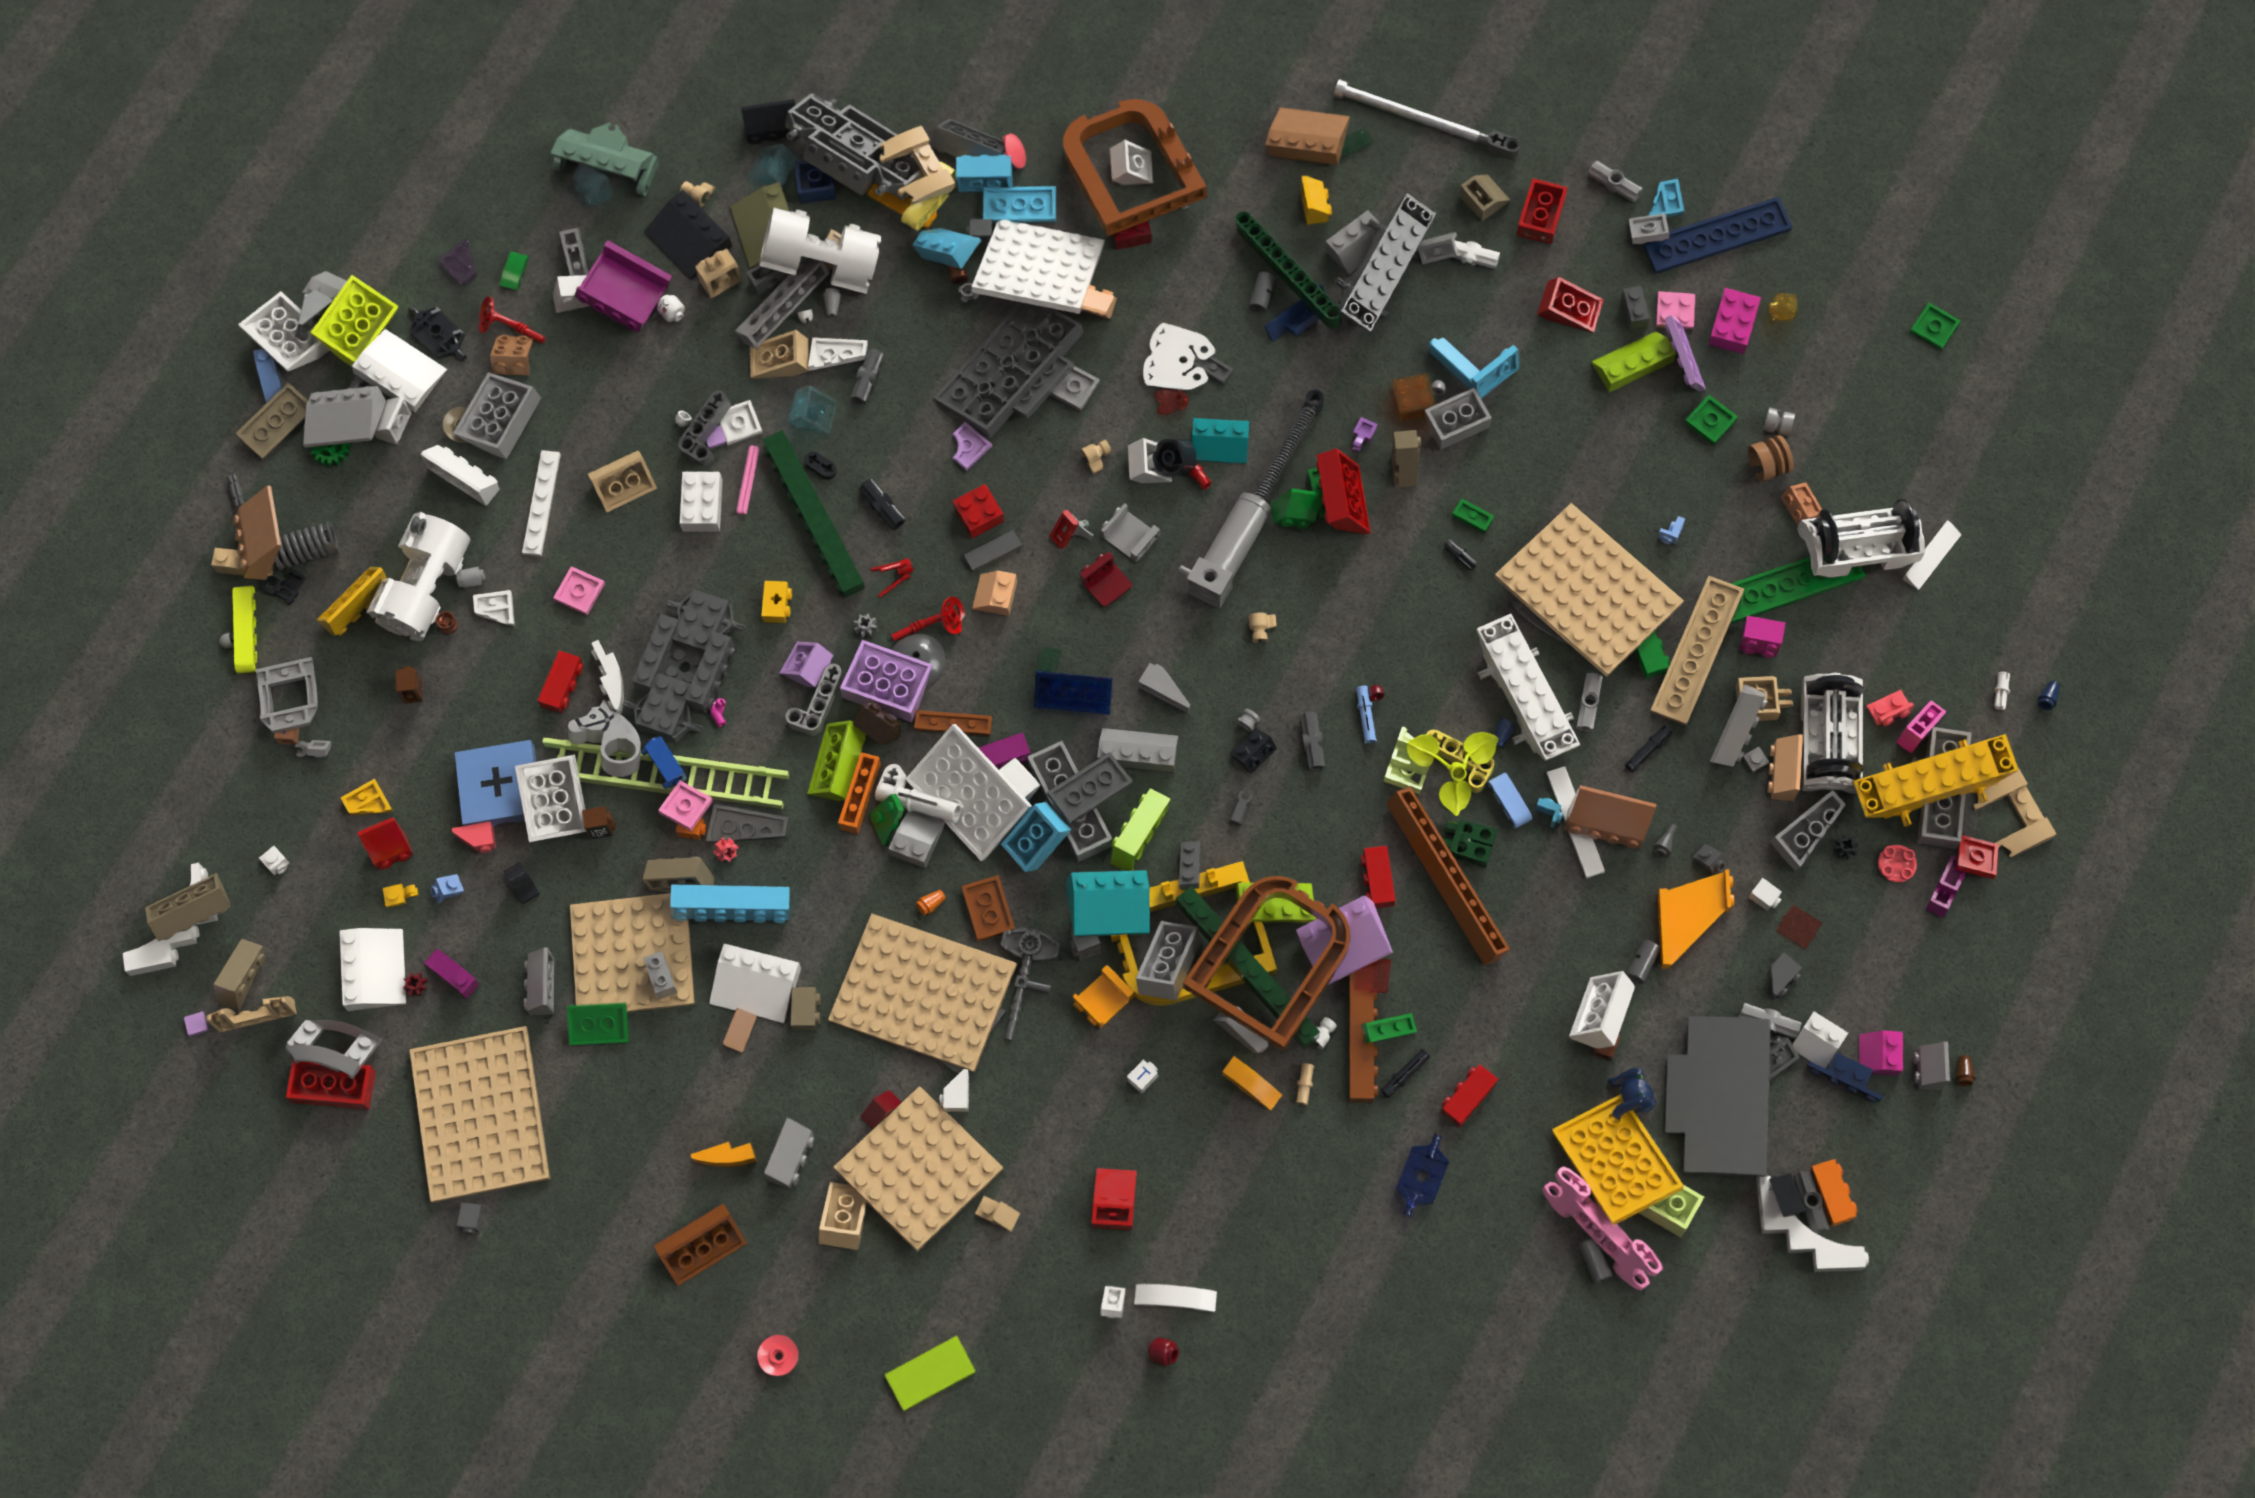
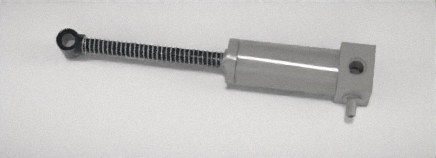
M1313 389L1306 394V400L1302 406L1303 409L1299 415L1300 417L1297 418L1294 426H1292L1289 436L1287 435L1281 446L1282 448L1277 452L1266 472L1267 474L1264 475L1259 484L1260 486L1255 490V495L1246 492L1241 493L1204 559L1199 557L1192 570L1180 566L1179 573L1187 576V593L1219 609L1223 605L1232 589L1233 577L1272 511L1269 504L1265 502L1266 496L1270 493L1272 486L1275 485L1277 477L1282 473L1281 470L1285 467V463L1287 464V460L1292 455L1291 453H1293L1292 451L1297 447L1296 444L1300 441V437L1307 430L1306 427L1310 424L1311 418L1323 410L1324 395L1320 390ZM1317 400L1318 403H1312L1311 401Z

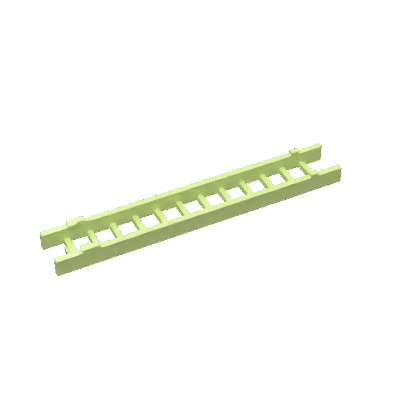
M543 738L545 747L560 749L557 758L565 757L566 750L579 751L577 768L580 782L670 794L675 788L674 786L664 789L662 784L655 783L658 772L655 764H653L650 783L636 781L639 768L632 774L631 780L620 779L616 776H599L601 769V745L573 744L569 740ZM618 751L610 755L616 756L618 761H621L622 757H632L626 751ZM585 752L598 754L593 775L580 773ZM641 754V760L652 761L649 754L645 756ZM674 756L679 765L691 766L688 785L691 787L694 784L697 767L710 769L706 790H697L708 795L712 800L783 809V801L768 799L772 777L789 779L788 771ZM716 770L729 771L725 793L712 791ZM734 772L748 774L744 795L730 794ZM753 775L767 777L763 798L749 796Z

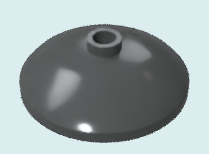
M911 634L900 639L892 648L893 651L914 658L915 654H919L920 656L915 659L933 665L927 685L935 682L944 671L946 664L944 649L931 636Z

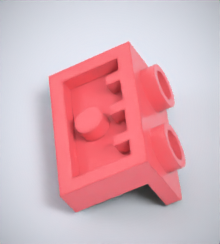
M1899 690L1867 705L1866 708L1877 726L1882 724L1888 726L1894 722L1895 718L1900 716L1902 719L1910 715L1914 704L1912 702L1908 703L1903 692Z

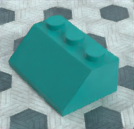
M1193 418L1192 445L1196 452L1197 461L1247 464L1249 421Z

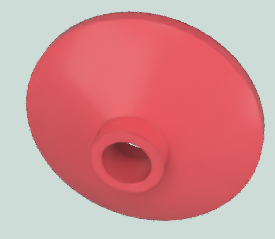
M774 1335L767 1338L758 1350V1362L761 1368L773 1376H782L789 1373L798 1361L797 1346L790 1338L783 1335ZM777 1353L783 1355L781 1360L775 1359Z

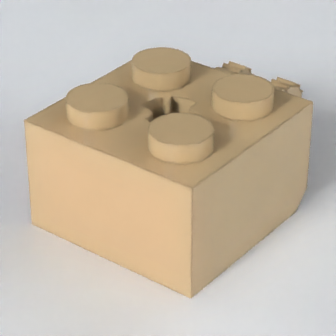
M727 249L716 252L713 257H708L695 266L699 281L711 299L742 281L739 267Z
M1774 676L1738 678L1735 685L1737 699L1744 685L1766 693L1764 699L1768 701L1764 710H1759L1757 713L1759 721L1778 720L1780 708L1793 706L1792 700H1779V697L1790 696L1792 691L1790 689H1778L1777 679Z

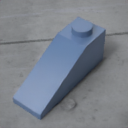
M259 349L253 352L267 403L283 386L278 362L264 349Z

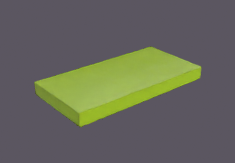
M955 1336L885 1374L903 1411H906L976 1373L958 1337Z

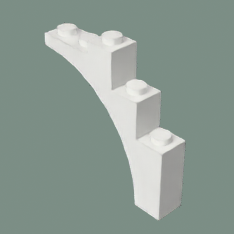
M199 863L191 864L190 886L208 877L206 868H203ZM218 913L211 916L205 922H198L192 925L187 931H180L174 934L168 940L158 942L157 938H155L153 941L137 949L124 952L125 972L132 976L176 967V960H179L177 949L174 948L197 944L199 929L195 925L218 921Z

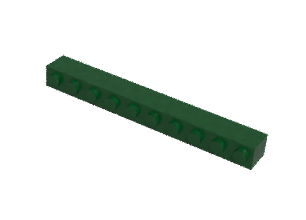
M781 430L764 438L765 446L762 449L766 457H771L772 461L770 464L774 472H779L780 477L778 479L781 486L787 487L788 492H786L789 501H794L796 504L794 510L798 518L802 516L804 520L802 525L806 533H811L812 537L810 540L814 548H819L820 553L818 555L822 563H827L829 568L826 570L831 579L835 578L837 583L834 585L838 594L842 593L846 598L865 589L859 572L784 431Z
M1192 886L1176 898L1178 908L1195 927H1198L1200 933L1210 943L1224 922ZM1238 941L1225 961L1278 1020L1291 1001V998L1247 948ZM1306 1017L1293 1038L1305 1050L1319 1038L1320 1031Z

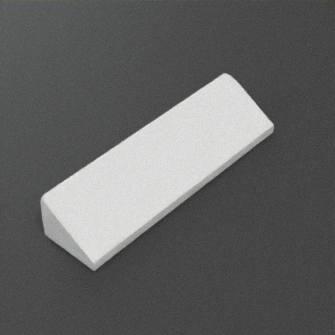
M1946 521L1926 547L1922 560L1915 562L1905 574L1903 580L1917 590L1921 588L1961 536L1960 532L1951 522Z

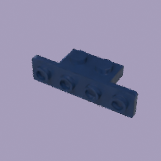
M1319 284L1318 286L1325 292L1323 286ZM1299 299L1265 326V330L1270 339L1275 341L1287 331L1296 336L1303 333L1306 328L1316 323L1319 318Z
M1837 1052L1828 1070L1812 1062H1809L1806 1066L1810 1068V1073L1819 1077L1821 1074L1829 1077L1828 1081L1835 1085H1839V1083L1846 1085V1090L1854 1094L1860 1092L1865 1095L1864 1098L1868 1101L1876 1103V1100L1880 1102L1883 1098L1882 1095L1865 1088L1873 1069Z

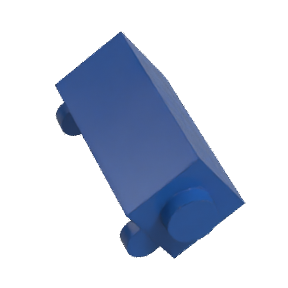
M661 736L652 738L647 742V745L644 746L645 748L641 750V754L643 756L649 754L666 781L662 784L664 789L672 788L679 781L687 779L684 771Z

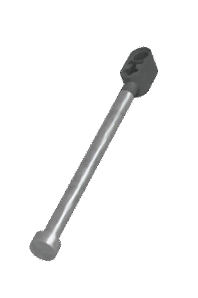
M1339 80L1334 91V97L1343 100L1344 97L1480 143L1486 146L1488 152L1507 159H1515L1519 155L1520 141L1515 137L1498 131H1492L1487 135L1349 87L1348 82Z

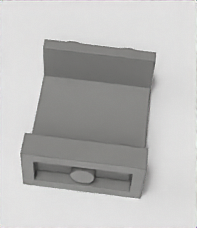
M1124 504L1121 508L1118 507L1114 511L1110 521H1106L1102 525L1101 536L1137 563L1159 538L1160 529L1155 525L1150 528L1128 512V505Z

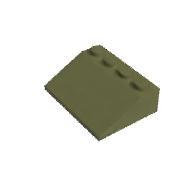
M780 182L762 187L730 206L750 268L759 265L763 242L773 207L789 211Z

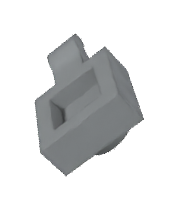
M312 740L310 743L297 741L295 747H300L303 751L298 750L296 756L303 757L307 754L317 758L326 757L331 749V741Z

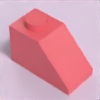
M490 821L452 828L456 838L477 852L489 853L492 851L491 849L496 848L494 827Z

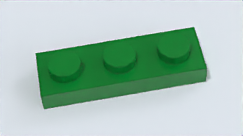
M1412 1013L1361 1024L1366 1044L1417 1032Z

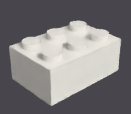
M720 472L682 473L680 526L682 531H720L722 477Z

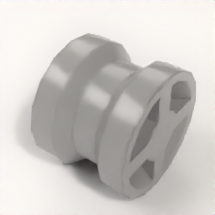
M1246 708L1243 711L1242 717H1238L1236 722L1248 732H1252L1254 725L1259 723L1260 717L1252 710Z

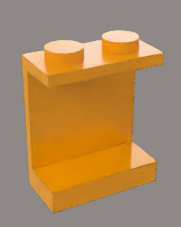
M1106 965L1102 969L1101 976L1079 996L1076 994L1073 996V1001L1075 1002L1073 1005L1080 1013L1084 1011L1088 1015L1087 1020L1091 1025H1097L1101 1028L1135 996L1134 991Z

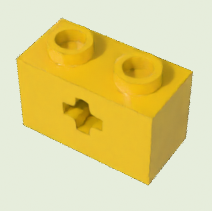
M765 581L761 614L763 622L786 623V617H790L788 600L792 599V589H789L787 582Z

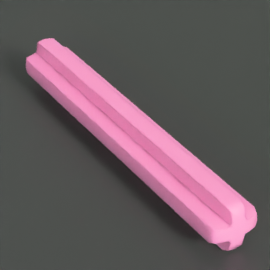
M753 445L749 446L736 509L737 514L740 515L747 514L759 454V448Z

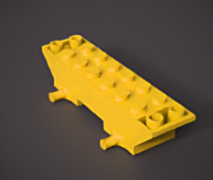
M2006 734L1968 745L1966 740H1963V743L1961 740L1958 742L1960 746L1958 749L1893 769L1891 763H1887V765H1883L1884 772L1854 780L1853 783L1865 817H1884V819L1893 816H1901L1904 827H1906L1907 823L1908 826L1912 824L1908 815L1910 812L1935 801L1958 794L1961 796L1968 793H1977L1980 803H1983V800L1984 803L1987 802L1988 799L1984 790L1999 784L2001 780L2019 771Z

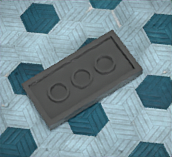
M1111 752L1048 791L1047 796L1070 825L1132 785L1133 781Z

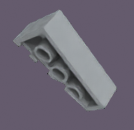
M1832 790L1769 842L1796 871L1802 866L1805 859L1842 811L1845 803Z

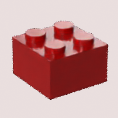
M986 484L953 500L954 510L971 539L1004 522L1003 512Z

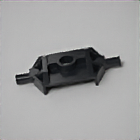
M413 305L411 308L409 307L408 312L414 316L410 333L425 345L437 359L454 355L463 362L467 358L460 350L465 336L464 332L437 307L425 311H418ZM434 328H441L439 333H431Z

